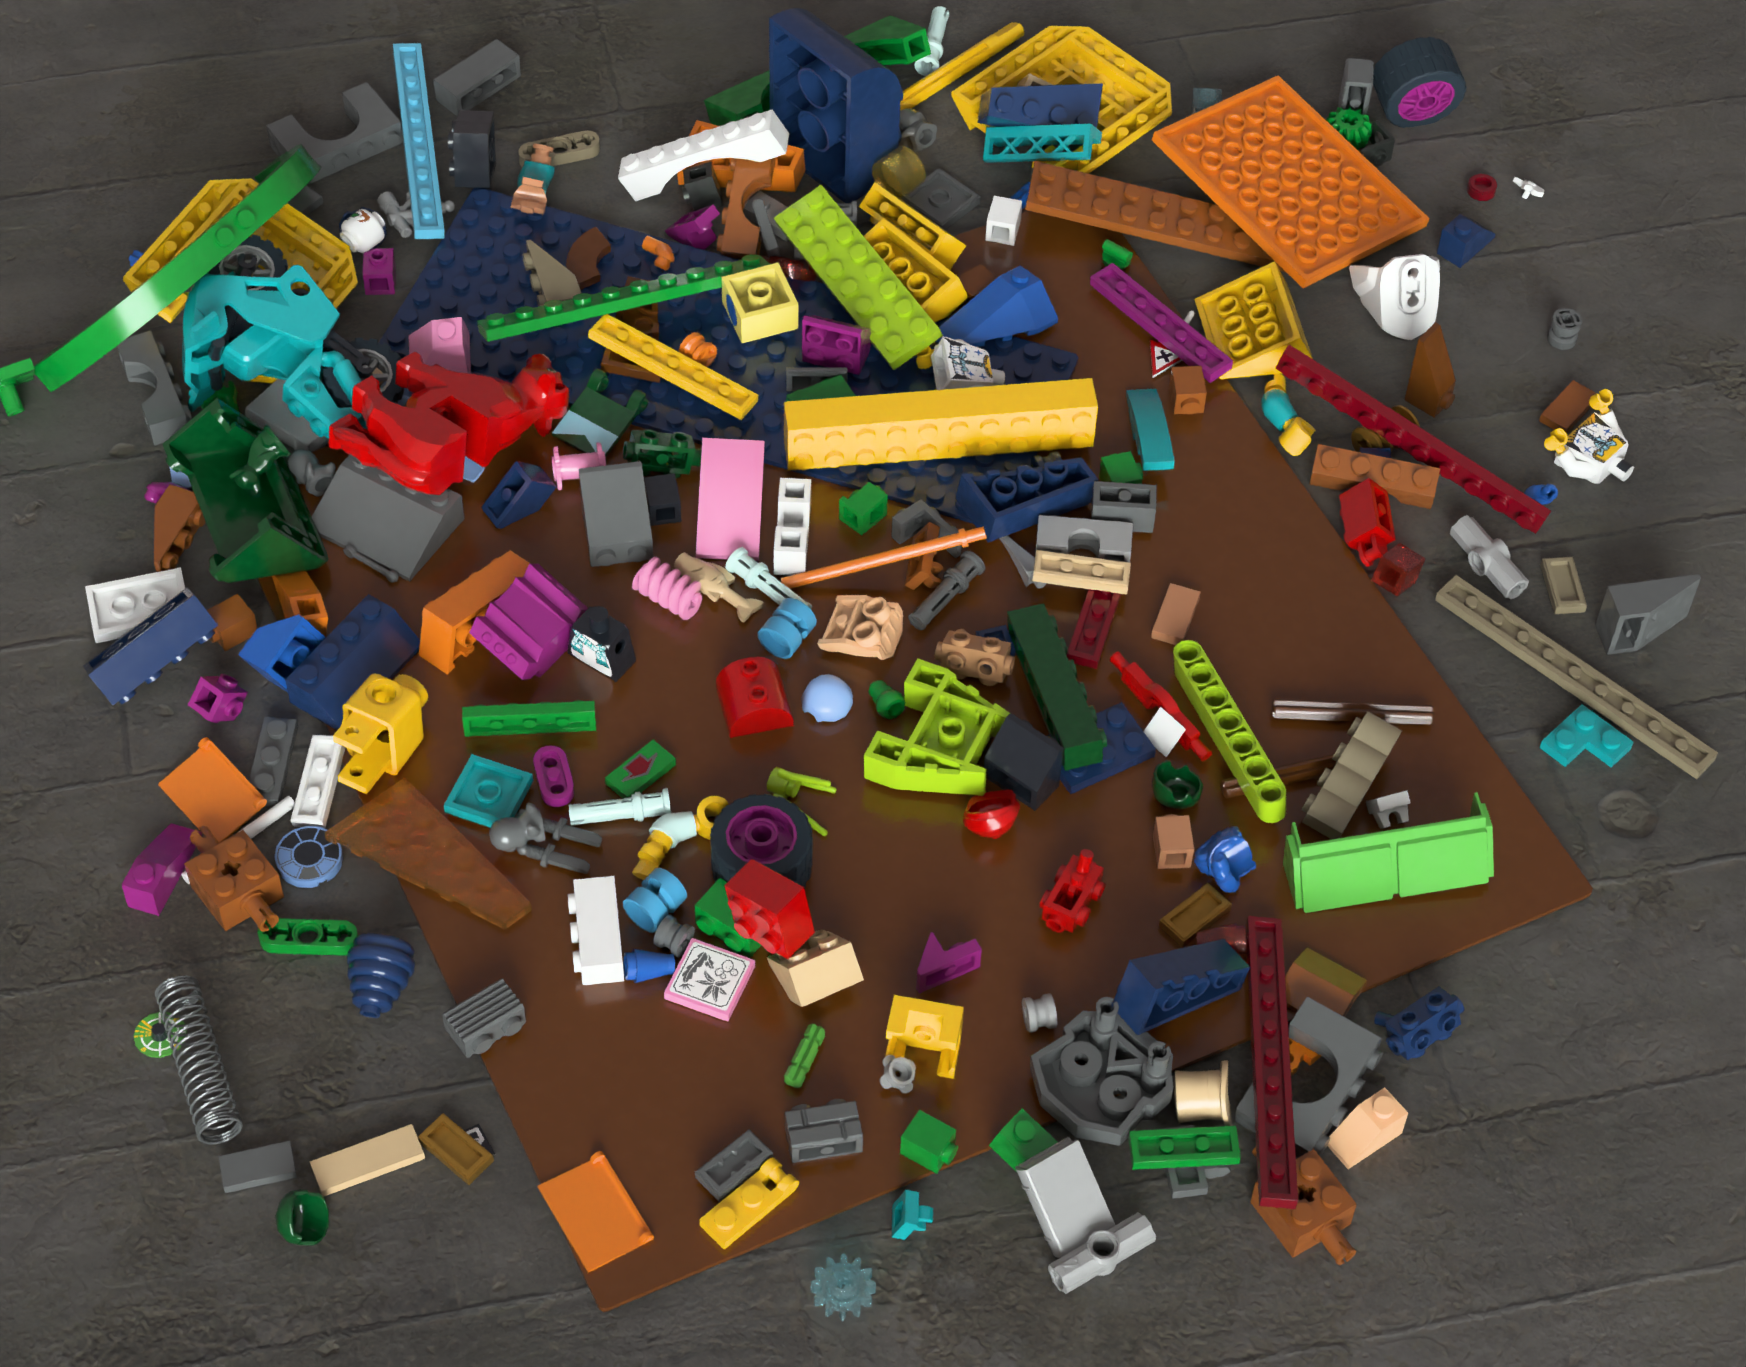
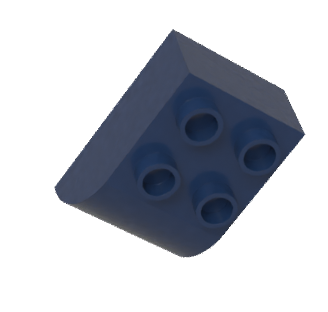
M801 8L787 9L769 17L770 110L773 109L789 132L788 145L804 149L805 173L844 203L856 201L868 193L874 182L880 185L894 175L889 158L891 153L898 152L899 143L902 139L899 123L900 102L903 100V90L900 82L891 70L808 10ZM893 155L891 159L892 167L895 173H897L898 155Z

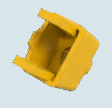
M374 673L346 701L342 707V724L333 735L334 742L347 747V751L352 758L338 774V782L367 794L384 772L391 775L399 773L424 737L422 707L428 701L429 696L424 686L418 680L405 674L398 675L394 680ZM388 731L389 743L381 742L377 739V736L381 732ZM353 773H361L360 776H352Z

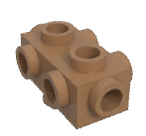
M964 629L949 630L943 642L939 641L935 650V660L941 661V667L947 668L956 674V679H964L967 676L979 678L981 684L987 686L996 685L998 682L1003 683L1006 675L1012 674L1015 657L1010 656V642L1001 641L995 637L985 638L970 635Z

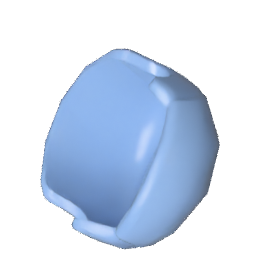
M831 674L819 675L809 682L801 697L802 710L804 713H811L817 722H836L846 717L853 704L852 690L847 683L837 676Z

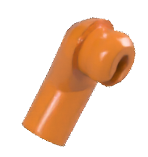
M645 237L642 249L658 256L654 261L655 266L665 271L668 270L671 262L674 263L675 260L671 247L653 237Z

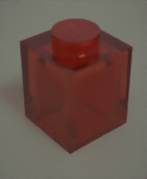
M1399 543L1381 556L1371 581L1398 597L1416 583L1426 558Z

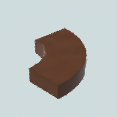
M597 227L582 234L568 252L566 268L575 274L580 290L600 282V273L597 265L602 257L611 252V244Z

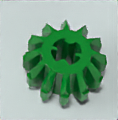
M1350 106L1347 110L1338 107L1336 112L1329 113L1326 121L1357 150L1366 147L1372 133L1369 115H1362L1361 109L1351 110Z

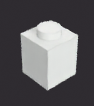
M999 196L993 197L987 218L985 241L1014 246L1021 222V200Z

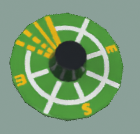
M160 1012L150 1014L142 1019L135 1028L133 1036L135 1046L141 1053L149 1057L161 1058L173 1053L167 1037L168 1032L165 1030V1023L161 1017L162 1013ZM170 1018L169 1023L173 1024L180 1018ZM181 1021L176 1025H182L184 1022ZM173 1027L171 1031L176 1033L183 1027ZM184 1030L179 1034H186L187 1032ZM176 1036L174 1041L179 1042L186 1036Z

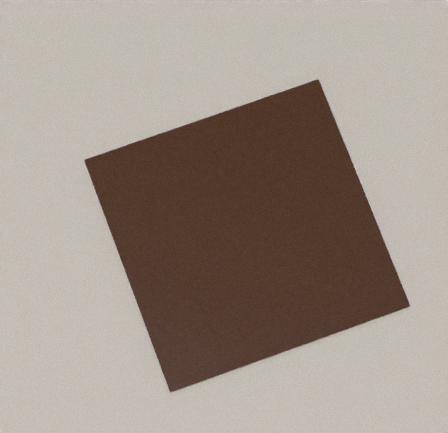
M1027 211L1021 213V222L1014 246L985 241L986 225L955 235L954 237L963 242L966 247L950 271L959 277L982 264L999 277L1018 266H1022L1041 279L1058 316V323L1035 335L1027 336L1023 332L1012 336L1075 353L1078 356V363L1070 380L1092 378L1098 403L1093 447L1039 451L1038 455L1046 457L1050 452L1058 451L1062 460L1082 458L1098 479L1101 457L1131 451L1135 462H1139L1142 467L1141 456L1137 452L1136 440H1133L1126 390L1157 389L1171 438L1175 460L1174 469L1143 471L1142 484L1157 485L1153 533L1132 532L1131 566L1127 594L1121 595L1097 669L1075 664L1077 670L1076 679L1078 682L1084 683L1087 693L1086 702L1088 705L1094 706L1096 713L1122 702L1144 732L1159 709L1157 706L1153 709H1146L1121 680L1122 673L1109 661L1115 652H1121L1130 664L1136 662L1153 682L1161 685L1175 700L1180 711L1200 732L1199 739L1212 751V755L1206 761L1202 762L1192 749L1186 751L1177 742L1167 757L1156 749L1155 757L1071 795L1060 780L1059 787L1036 811L1019 801L1020 810L1013 826L998 839L981 837L964 825V811L969 800L975 795L898 790L865 779L864 754L877 730L908 741L924 713L905 706L903 712L896 718H883L877 713L876 704L868 692L872 682L883 680L888 686L899 691L904 696V682L917 658L940 666L941 661L935 660V650L939 641L943 642L949 630L964 629L970 635H975V631L1003 625L1007 626L1008 611L1043 603L1048 614L1055 616L1058 627L1057 635L1065 639L1068 651L1088 589L1048 583L1043 588H1037L1034 583L1026 587L1001 540L997 539L988 543L986 539L969 543L968 547H962L961 554L964 551H971L978 555L985 564V571L981 575H976L971 580L969 588L965 592L957 593L924 630L916 629L910 623L908 616L917 609L936 587L929 588L923 582L915 590L904 586L909 559L791 588L790 590L812 605L811 610L817 619V624L809 635L802 640V644L790 658H778L762 646L758 639V631L772 617L779 604L758 588H749L745 585V580L735 572L731 573L735 576V580L729 587L745 599L751 598L764 602L763 607L751 614L745 622L740 621L737 615V608L723 598H719L714 602L706 594L700 593L703 599L699 610L690 619L683 620L679 617V614H673L669 611V608H663L659 605V602H653L649 599V596H643L639 593V590L632 589V582L636 573L649 560L591 567L581 508L579 479L561 480L562 490H558L556 487L539 511L502 529L496 528L481 507L516 461L540 466L557 486L556 481H554L552 467L553 448L558 446L559 456L583 453L552 436V432L563 417L553 419L550 434L544 437L537 432L533 423L521 434V438L509 447L499 451L493 457L475 482L463 479L461 483H453L448 487V489L462 496L465 519L410 582L399 577L396 582L391 583L385 575L354 557L349 558L343 551L344 548L320 537L329 559L319 569L306 570V572L321 593L328 615L326 637L369 594L394 608L420 639L422 611L428 602L442 596L451 587L457 586L472 573L478 572L490 564L493 559L501 557L510 550L529 563L542 566L588 608L597 606L606 608L609 616L625 624L629 630L636 662L617 682L569 655L568 651L540 678L534 675L531 679L524 680L519 678L478 640L473 643L475 650L467 657L461 654L453 661L455 668L448 675L420 657L418 651L395 677L402 674L411 676L418 680L428 693V701L422 707L423 740L397 775L384 772L367 794L356 790L456 1005L502 978L524 1006L526 1023L512 1036H502L486 1052L479 1055L539 1183L542 1184L590 1161L594 1153L602 1151L654 1235L653 1240L588 1273L563 1232L597 1307L603 1312L610 1311L934 1174L929 1169L900 1154L901 1136L919 1110L956 1129L955 1144L958 1145L957 1153L949 1165L944 1163L939 1171L991 1150L992 1148L989 1144L1022 1108L1042 1127L1057 1122L1039 1104L1029 1067L1031 1055L1062 1037L1064 1027L1083 1010L1096 1011V1003L1099 999L1103 997L1114 999L1117 993V986L1122 981L1129 960L1182 948L1159 927V921L1207 883L1232 903L1231 911L1185 947L1225 939L1247 963V917L1256 916L1282 919L1285 976L1292 963L1308 947L1368 980L1361 993L1588 898L1592 893L1593 888L1228 380L1217 378L1209 383L1204 379L1207 391L1204 413L1173 414L1169 392L1171 367L1154 378L1152 376L1150 340L1159 341L1090 285V277L1106 267L1102 262V246L1109 239L1133 252L1130 265L1121 270L1183 319L1120 232ZM959 306L958 308H956L946 318L952 317L957 311L961 309V307ZM1181 361L1172 367H1184L1188 365L1184 361ZM630 424L605 458L606 465L628 463L627 460L623 459L624 443L629 441L632 430L643 431L645 428ZM694 443L696 448H702V445ZM329 446L312 451L321 465L333 462L336 466L335 473L341 463L350 455L345 453L343 449L336 450L329 448ZM766 463L763 464L759 561L757 562L766 564L769 573L780 582L781 578L787 577V575H774V541L778 522L780 478L811 479V512L806 571L912 545L913 536L902 544L897 543L892 538V517L899 510L908 508L910 505L888 499L887 515L861 536L839 520V499L842 496L848 499L855 489L788 471ZM691 466L689 475L681 474L679 478H676L681 501V522L651 526L653 557H658L661 560L660 566L663 563H668L671 566L670 572L675 569L674 563L683 552L696 558L700 467ZM651 471L650 475L643 477H652L664 474L663 472ZM298 484L312 517L323 495L316 497L306 490L304 484ZM1091 503L1059 515V517L1091 519ZM940 514L950 526H954L957 529L965 528V531L977 528L972 523ZM1038 524L1008 535L1019 546L1035 557ZM1083 548L1075 549L1069 553L1071 555L1097 558L1092 551ZM945 549L937 551L933 561L940 563L943 566V570L937 576H934L941 579L942 582L944 580V572L948 568H953L960 561V556L954 558ZM699 558L725 568L727 562L725 559ZM272 576L257 578L276 621L285 619ZM1170 583L1201 592L1185 640H1193L1201 645L1274 768L1335 754L1341 742L1348 745L1352 736L1348 735L1347 732L1353 723L1350 721L1273 718L1271 709L1272 702L1275 699L1432 706L1434 719L1430 725L1390 723L1402 730L1340 838L1470 817L1473 796L1475 792H1478L1481 803L1486 805L1493 827L1494 876L1489 877V882L1407 897H1400L1398 893L1393 894V898L1389 900L1305 913L1302 908L1296 909L1283 866L1286 835L1291 834L1292 822L1296 823L1301 844L1332 840L1302 823L1307 813L1301 809L1311 793L1317 796L1322 787L1317 785L1320 777L1285 785L1286 815L1276 823L1262 821L1245 795L1224 798L1220 783L1223 779L1234 777L1175 676L1173 659L1175 645L1151 638L1153 627ZM837 595H867L872 598L882 597L886 602L899 603L903 611V632L892 657L880 660L878 657L828 652L819 648L817 643L819 639L823 638L837 604ZM1016 653L1014 656L1013 672L1011 675H1006L1003 683L998 682L996 685L987 686L981 684L979 678L967 676L964 679H957L966 686H973L979 691V695L992 705L998 704L1019 719L1028 721L1034 729L1045 736L1049 734ZM747 657H765L774 661L779 668L793 716L794 726L730 738L716 689V678L720 671L730 663ZM831 674L837 676L847 683L852 690V707L846 717L836 722H817L811 713H804L802 710L801 697L809 682L819 675ZM576 700L595 701L596 731L469 737L464 735L462 707L507 705L509 703L536 704L541 702H573ZM325 724L329 734L333 736L337 730ZM381 732L377 739L381 742L389 743V732ZM991 736L976 766L984 768V757L995 737ZM651 740H655L676 758V766L641 794L662 792L663 788H668L671 813L692 811L693 815H695L699 803L709 796L723 797L728 801L729 805L734 800L748 797V795L771 794L773 796L774 793L767 791V782L775 767H780L793 773L829 780L831 786L837 789L835 793L801 785L797 795L794 798L789 796L787 800L797 805L800 810L828 832L826 836H822L812 828L813 853L811 877L804 889L814 930H826L850 941L864 980L801 1007L790 1001L768 963L767 957L773 954L761 945L750 958L755 960V968L728 1022L664 999V992L673 975H665L634 983L633 980H625L624 977V981L583 985L582 973L574 972L573 952L579 951V943H572L570 923L577 922L576 914H569L568 894L574 893L573 880L614 876L622 960L624 953L632 952L633 949L671 954L670 949L655 946L653 944L655 932H648L637 926L623 908V901L637 887H642L641 883L643 880L636 877L632 871L640 861L638 852L644 843H647V839L650 836L649 829L661 816L647 817L642 822L635 821V818L573 826L601 836L602 843L600 847L562 837L559 841L553 840V834L545 832V841H527L528 845L532 844L545 849L548 844L555 845V852L585 860L590 864V869L587 874L551 864H548L546 868L540 866V860L520 855L517 849L514 852L496 849L490 841V827L445 813L444 803L471 754L533 774V783L517 813L521 809L525 810L527 803H532L539 808L543 818L559 822L560 818L563 817L568 820L566 825L571 826L569 804L622 799L605 784V777ZM545 746H557L565 752L573 779L574 797L571 802L561 807H553L546 804L539 790L533 758L535 753ZM347 747L345 748L342 760L344 766L352 758L347 751ZM1166 760H1170L1175 768L1188 765L1189 769L1197 774L1202 781L1203 790L1200 800L1192 807L1186 809H1172L1160 804L1152 790V778L1156 765ZM549 765V766H547L546 768H551V767H555V766H554V765ZM359 772L352 774L355 777L361 775ZM986 779V792L1003 790ZM1407 791L1411 802L1407 804L1409 821L1398 824L1396 815L1390 813V826L1380 829L1373 814H1369L1366 801ZM1169 814L1177 816L1189 815L1194 844L1190 868L1157 869L1153 841L1156 817H1163ZM712 816L706 819L709 822L714 823L716 817ZM1238 826L1242 837L1250 847L1252 860L1255 861L1257 866L1255 870H1250L1248 874L1240 877L1241 885L1237 891L1227 893L1217 885L1213 876H1207L1199 871L1194 863L1195 851L1217 831H1222L1227 827ZM697 832L695 837L679 842L675 848H670L658 868L672 873L682 883L687 892V899L669 915L676 917L678 923L682 925L689 924L695 928L694 939L733 952L722 940L714 935L703 933L695 924V904L715 883L713 871H711V842L700 836ZM1088 849L1094 853L1092 861L1104 868L1102 882L1106 883L1105 890L1098 902L1091 900L1088 906L1091 908V913L1084 927L1077 925L1073 933L1066 930L1062 933L1054 932L1048 928L1046 921L1042 920L1043 909L1039 908L1040 901L1047 889L1052 891L1056 884L1054 879L1062 864L1067 866L1073 854L1079 857L1081 850ZM931 932L934 933L944 951H947L956 943H966L976 939L982 949L979 968L919 994L916 989L917 969ZM674 956V957H675V970H676V968H677V966H678V964H679V962H680L682 956L679 957V958L676 957V956ZM1248 973L1241 990L1146 1031L1157 1041L1166 1043L1165 1048L1170 1047L1173 1054L1172 1073L1175 1070L1183 1069L1251 1040ZM1050 993L1056 1007L1057 1027L1048 1029L1046 1026L1038 1027L1035 1032H1028L1023 1018L1022 999L1026 997H1031L1034 1000L1040 999L1043 994ZM894 995L964 1007L961 1045L954 1079L937 1075L940 1051L907 1046L904 1058L912 1060L916 1065L915 1077L912 1081L913 1089L909 1093H902L897 1088L890 1087L885 1089L881 1086L880 1077L884 1074L882 1061L886 1055L889 1039H886V1030ZM1287 1008L1288 1024L1291 1023L1296 1015V1012ZM810 1024L821 1026L825 1029V1038L821 1046L817 1048L818 1053L809 1072L805 1074L806 1078L800 1088L788 1086L784 1082V1075L788 1066L792 1064L791 1060L801 1039L805 1037L804 1033L807 1026ZM1082 1060L1076 1061V1063L1081 1066L1086 1064V1062ZM896 1071L895 1075L900 1077V1072ZM834 1099H844L846 1102L856 1101L863 1133V1152L796 1163L791 1162L785 1132L786 1111H791L793 1107L801 1104L810 1105L811 1108L824 1106ZM750 1129L773 1152V1157L782 1164V1170L787 1175L792 1174L799 1181V1185L789 1197L724 1250L700 1226V1218L721 1201H718L695 1178V1171ZM771 1180L765 1186L772 1191L777 1185Z

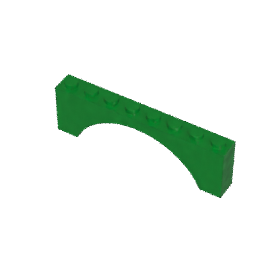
M891 15L844 36L884 66L911 64L931 54L924 27ZM770 70L704 99L710 124L722 126L732 121L750 117L756 113L769 111Z

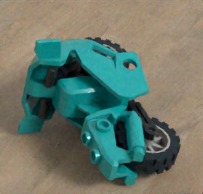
M257 235L248 237L194 283L186 300L183 316L182 368L184 381L191 388L188 393L190 396L188 408L191 412L200 407L215 391L222 389L225 380L224 369L244 381H249L259 375L286 380L283 384L282 400L288 405L289 410L296 417L300 418L303 416L310 422V427L317 436H325L329 439V426L350 413L357 417L358 422L363 428L367 429L362 413L352 410V395L354 385L371 375L378 379L379 382L387 381L386 385L382 389L380 388V391L387 400L398 404V400L402 399L404 388L395 384L396 363L401 357L396 351L393 353L388 344L383 343L382 345L376 339L370 338L368 341L363 340V338H355L354 341L349 342V340L343 339L335 331L331 330L340 316L337 309L302 266L293 265L288 270L287 260L283 259V252L279 248L276 249L274 243L270 240H261V237ZM238 261V262H237V267H235V266H233V265H230V264H232V263ZM260 264L266 270H256V268ZM295 282H304L308 285L310 291L308 292L304 289L291 290V286ZM378 368L383 374H373V371Z

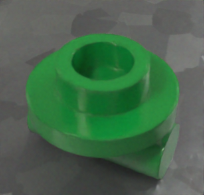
M1109 239L1104 242L1102 246V262L1105 266L1114 263L1118 268L1124 269L1130 265L1133 252Z

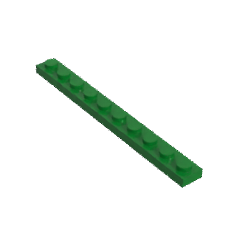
M756 254L746 255L742 257V260L734 262L719 261L712 267H693L688 269L686 273L677 275L663 274L656 280H637L631 282L630 286L621 288L606 287L601 292L591 295L580 293L574 295L573 299L565 301L550 300L539 307L525 306L517 308L513 313H493L488 315L486 319L477 321L478 330L485 340L490 342L722 288L723 276L770 265V263Z

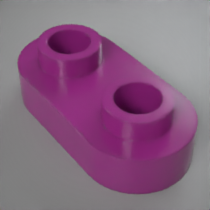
M557 746L540 748L535 753L533 762L541 797L546 804L553 807L567 805L574 797V783L566 754ZM549 765H554V766H555V767H551V768H546V767L549 766Z

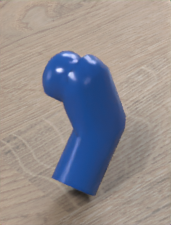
M1553 484L1533 485L1528 487L1524 494L1541 505H1545L1557 498L1558 490Z

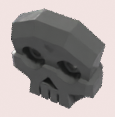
M1103 997L1096 1003V1011L1083 1010L1064 1027L1062 1037L1031 1055L1029 1067L1040 1106L1076 1138L1120 1146L1128 1138L1129 1131H1134L1142 1120H1152L1170 1103L1174 1089L1172 1080L1173 1054L1169 1046L1165 1048L1166 1043L1157 1041L1148 1032L1136 1035L1118 1014L1119 1005L1117 1001L1113 1004V998ZM1082 1060L1086 1062V1064L1081 1066L1078 1065L1076 1061ZM1122 1094L1125 1098L1117 1099L1114 1095Z

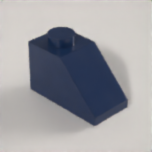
M1459 214L1442 229L1437 254L1461 268L1491 242L1496 234L1473 219Z
M516 461L481 508L496 528L502 529L539 511L557 486L540 466Z

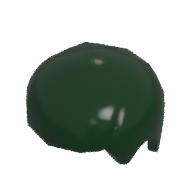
M1166 760L1156 765L1152 778L1154 796L1163 806L1172 809H1186L1192 807L1200 800L1203 790L1202 781L1197 774L1189 769L1188 765L1175 768L1170 760Z
M301 1189L292 1190L285 1194L279 1202L275 1215L277 1231L291 1244H318L325 1237L329 1225V1208L324 1196L320 1193Z

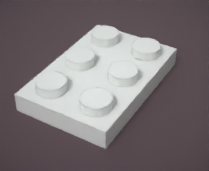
M181 567L85 586L95 642L100 643L119 639L184 590L185 585Z

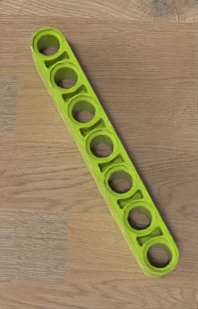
M1184 640L1177 643L1173 650L1174 673L1234 777H1236L1238 784L1257 816L1266 823L1279 822L1286 815L1285 785L1201 645L1193 640Z

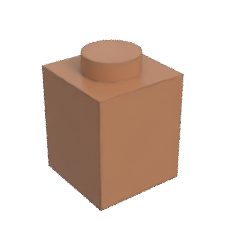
M1169 814L1163 817H1156L1153 841L1157 869L1190 868L1194 844L1189 815L1177 816Z

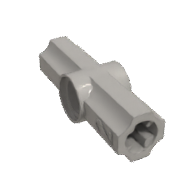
M1468 515L1460 518L1451 527L1450 535L1468 554V561L1472 570L1479 576L1486 575L1505 598L1514 599L1527 588L1529 580L1510 560L1508 547L1501 539L1496 538L1493 540L1479 523Z
M1137 1212L1108 1230H1098L1092 1233L1085 1244L1049 1264L1048 1271L1058 1290L1067 1294L1096 1276H1105L1113 1272L1119 1262L1155 1242L1156 1234L1146 1216ZM1105 1250L1110 1255L1100 1256L1096 1254L1094 1251Z

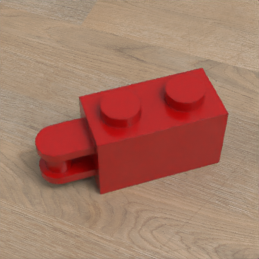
M1368 478L1340 494L1339 498L1341 504L1340 515L1345 529L1344 540L1351 549H1356L1359 552L1362 563L1370 567L1374 564V560L1378 558L1384 559L1388 556L1387 544L1393 542L1396 538L1388 491Z

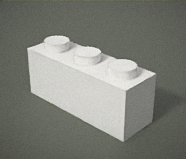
M614 876L573 880L574 893L568 894L569 914H576L577 922L570 923L572 943H579V951L573 952L574 972L582 973L583 985L624 981Z

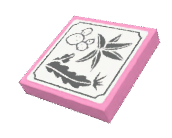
M691 938L664 992V999L728 1022L755 968V960Z

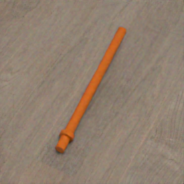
M984 526L965 531V528L958 529L959 533L781 578V583L791 589L960 545L965 548L971 542L987 539Z

